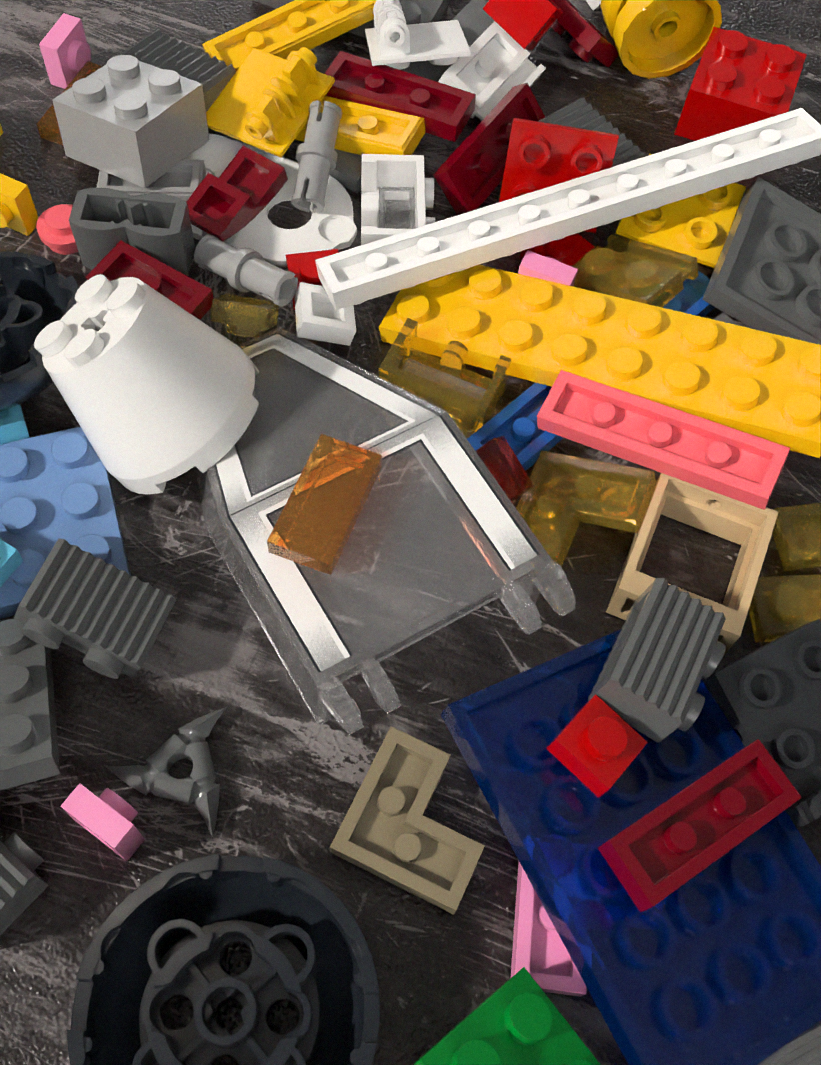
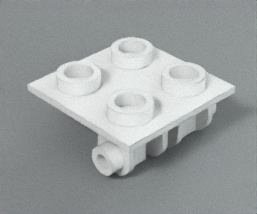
M376 0L373 7L375 28L365 29L372 66L387 65L401 70L407 68L410 62L429 60L433 65H450L456 63L458 57L471 56V50L458 20L407 25L399 0Z

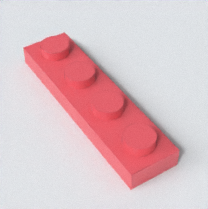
M563 370L560 371L537 415L538 429L763 510L767 507L790 451L789 447Z

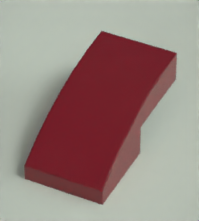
M243 145L219 178L208 172L186 201L191 224L209 235L217 237L221 241L227 240L251 222L280 191L288 180L285 168Z

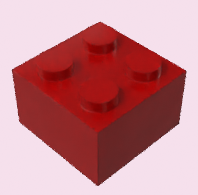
M713 27L690 86L674 135L697 141L788 112L807 54L795 51L786 45L771 44L745 36L739 31Z

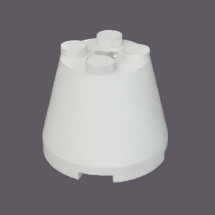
M99 274L83 283L75 294L77 303L61 320L50 323L38 334L34 342V348L42 354L44 367L106 470L124 487L139 494L162 493L166 486V481L176 478L194 466L202 473L206 472L231 450L252 421L259 402L252 395L255 375L259 373V370L239 346L138 278L124 277L109 281L103 274Z

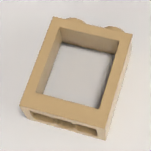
M660 473L646 503L606 613L626 620L634 602L656 579L641 573L640 570L660 515L667 516L741 545L723 604L679 588L680 592H689L691 598L700 599L703 605L712 606L714 612L724 613L726 620L717 640L726 645L725 655L741 636L779 512L768 507L763 510Z

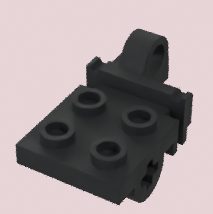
M817 619L725 665L705 679L719 705L712 712L713 726L720 742L729 755L732 757L759 739L801 795V799L775 817L780 818L784 827L805 826L821 817V620Z

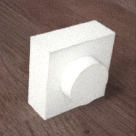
M300 282L294 297L297 337L350 346L356 333L354 305L335 310L323 286Z

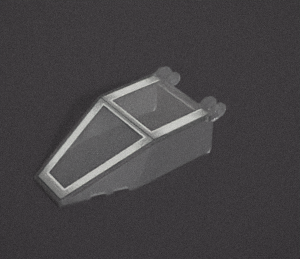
M281 327L237 345L259 370V373L255 375V385L252 394L259 402V405L246 431L222 459L214 466L207 468V471L204 473L196 467L205 528L319 726L331 720L332 714L349 734L364 727L361 720V712L356 702L349 696L342 682L359 673L368 685L376 703L387 714L399 708L401 705L395 688L379 662L497 598L501 600L525 634L528 633V635L542 627L541 616L535 605L540 592L558 615L564 616L576 608V597L561 565L551 559L447 411L303 338L297 337V335Z

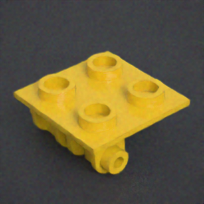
M301 47L299 51H291L287 60L253 48L206 112L208 128L282 158L308 121L310 104L317 100H320V102L323 100L334 84L335 78L316 70L317 57L306 47Z
M732 183L703 194L663 205L657 209H651L623 218L615 234L715 268L746 186Z

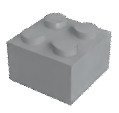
M121 54L112 57L106 65L86 78L75 81L71 88L52 99L67 157L143 188L150 186L172 169L181 159H185L209 140L202 83L180 76L173 70L161 69L141 62L131 55Z

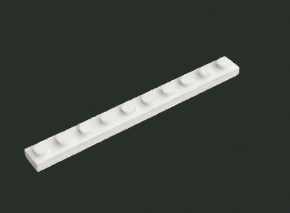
M799 108L316 259L318 277L335 310L361 304L376 297L410 288L429 280L460 272L482 263L510 256L535 246L560 240L588 229L610 224L616 220L651 209H657L669 203L703 194L722 186L750 179L754 176L821 155V125L803 108Z

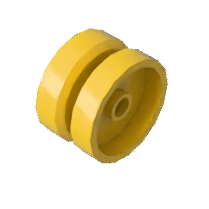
M601 0L600 4L604 22L611 37L614 39L623 65L633 75L648 79L668 77L688 68L702 57L713 27L720 28L722 24L721 5L718 0Z

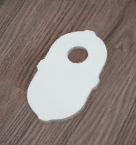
M210 133L207 142L183 159L204 160L206 175L209 172L219 178L244 145L285 168L288 180L275 197L244 228L223 241L238 249L251 248L259 252L264 261L276 267L286 268V254L348 248L357 235V227L353 222L351 198L342 184L331 175H329L324 210L314 213V203L311 202L310 211L312 216L304 226L296 229H283L271 223L268 219V213L274 205L282 201H291L294 195L299 162L287 159L284 156L281 158L245 143ZM191 224L193 238L201 240L204 236L209 235Z

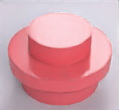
M60 204L50 207L37 220L36 228L41 241L58 254L69 255L78 252L69 224L72 204Z

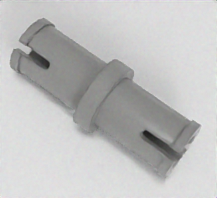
M320 100L312 102L309 107L310 114L304 143L298 146L296 160L300 165L294 195L291 199L294 207L305 212H310L311 202L314 203V213L322 212L325 207L324 200L331 170L336 168L338 154L334 148L339 122L342 118V109L329 101H324L323 113H321Z
M213 235L204 236L196 246L194 260L198 267L227 279L229 285L240 292L252 291L273 301L278 306L287 305L296 294L298 279L294 277L295 274L264 261L262 255L251 248L238 249Z

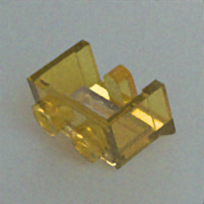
M407 318L379 367V384L441 414L456 436L465 435L467 432L474 434L489 421L499 399L504 394L512 359L501 355L495 366L493 378L490 379L466 369L468 349L459 341H449L441 355V359L417 350L418 322Z

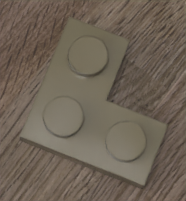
M391 726L330 846V853L454 915L485 846L424 816L449 763L451 754Z

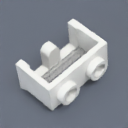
M362 154L361 245L435 223V217H426L425 210H433L434 178H424V155Z

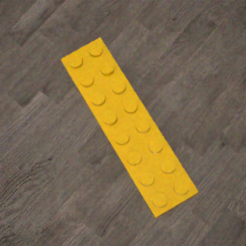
M476 265L460 272H454L410 288L401 289L379 325L382 342L551 387L560 371L563 370L789 447L790 451L816 458L821 456V345L483 265Z

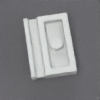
M494 21L469 47L471 56L459 57L458 61L444 72L438 82L476 94L475 110L471 118L476 115L482 121L512 87L528 83L529 87H531L546 68L542 64L536 67L528 59L530 53L523 49Z

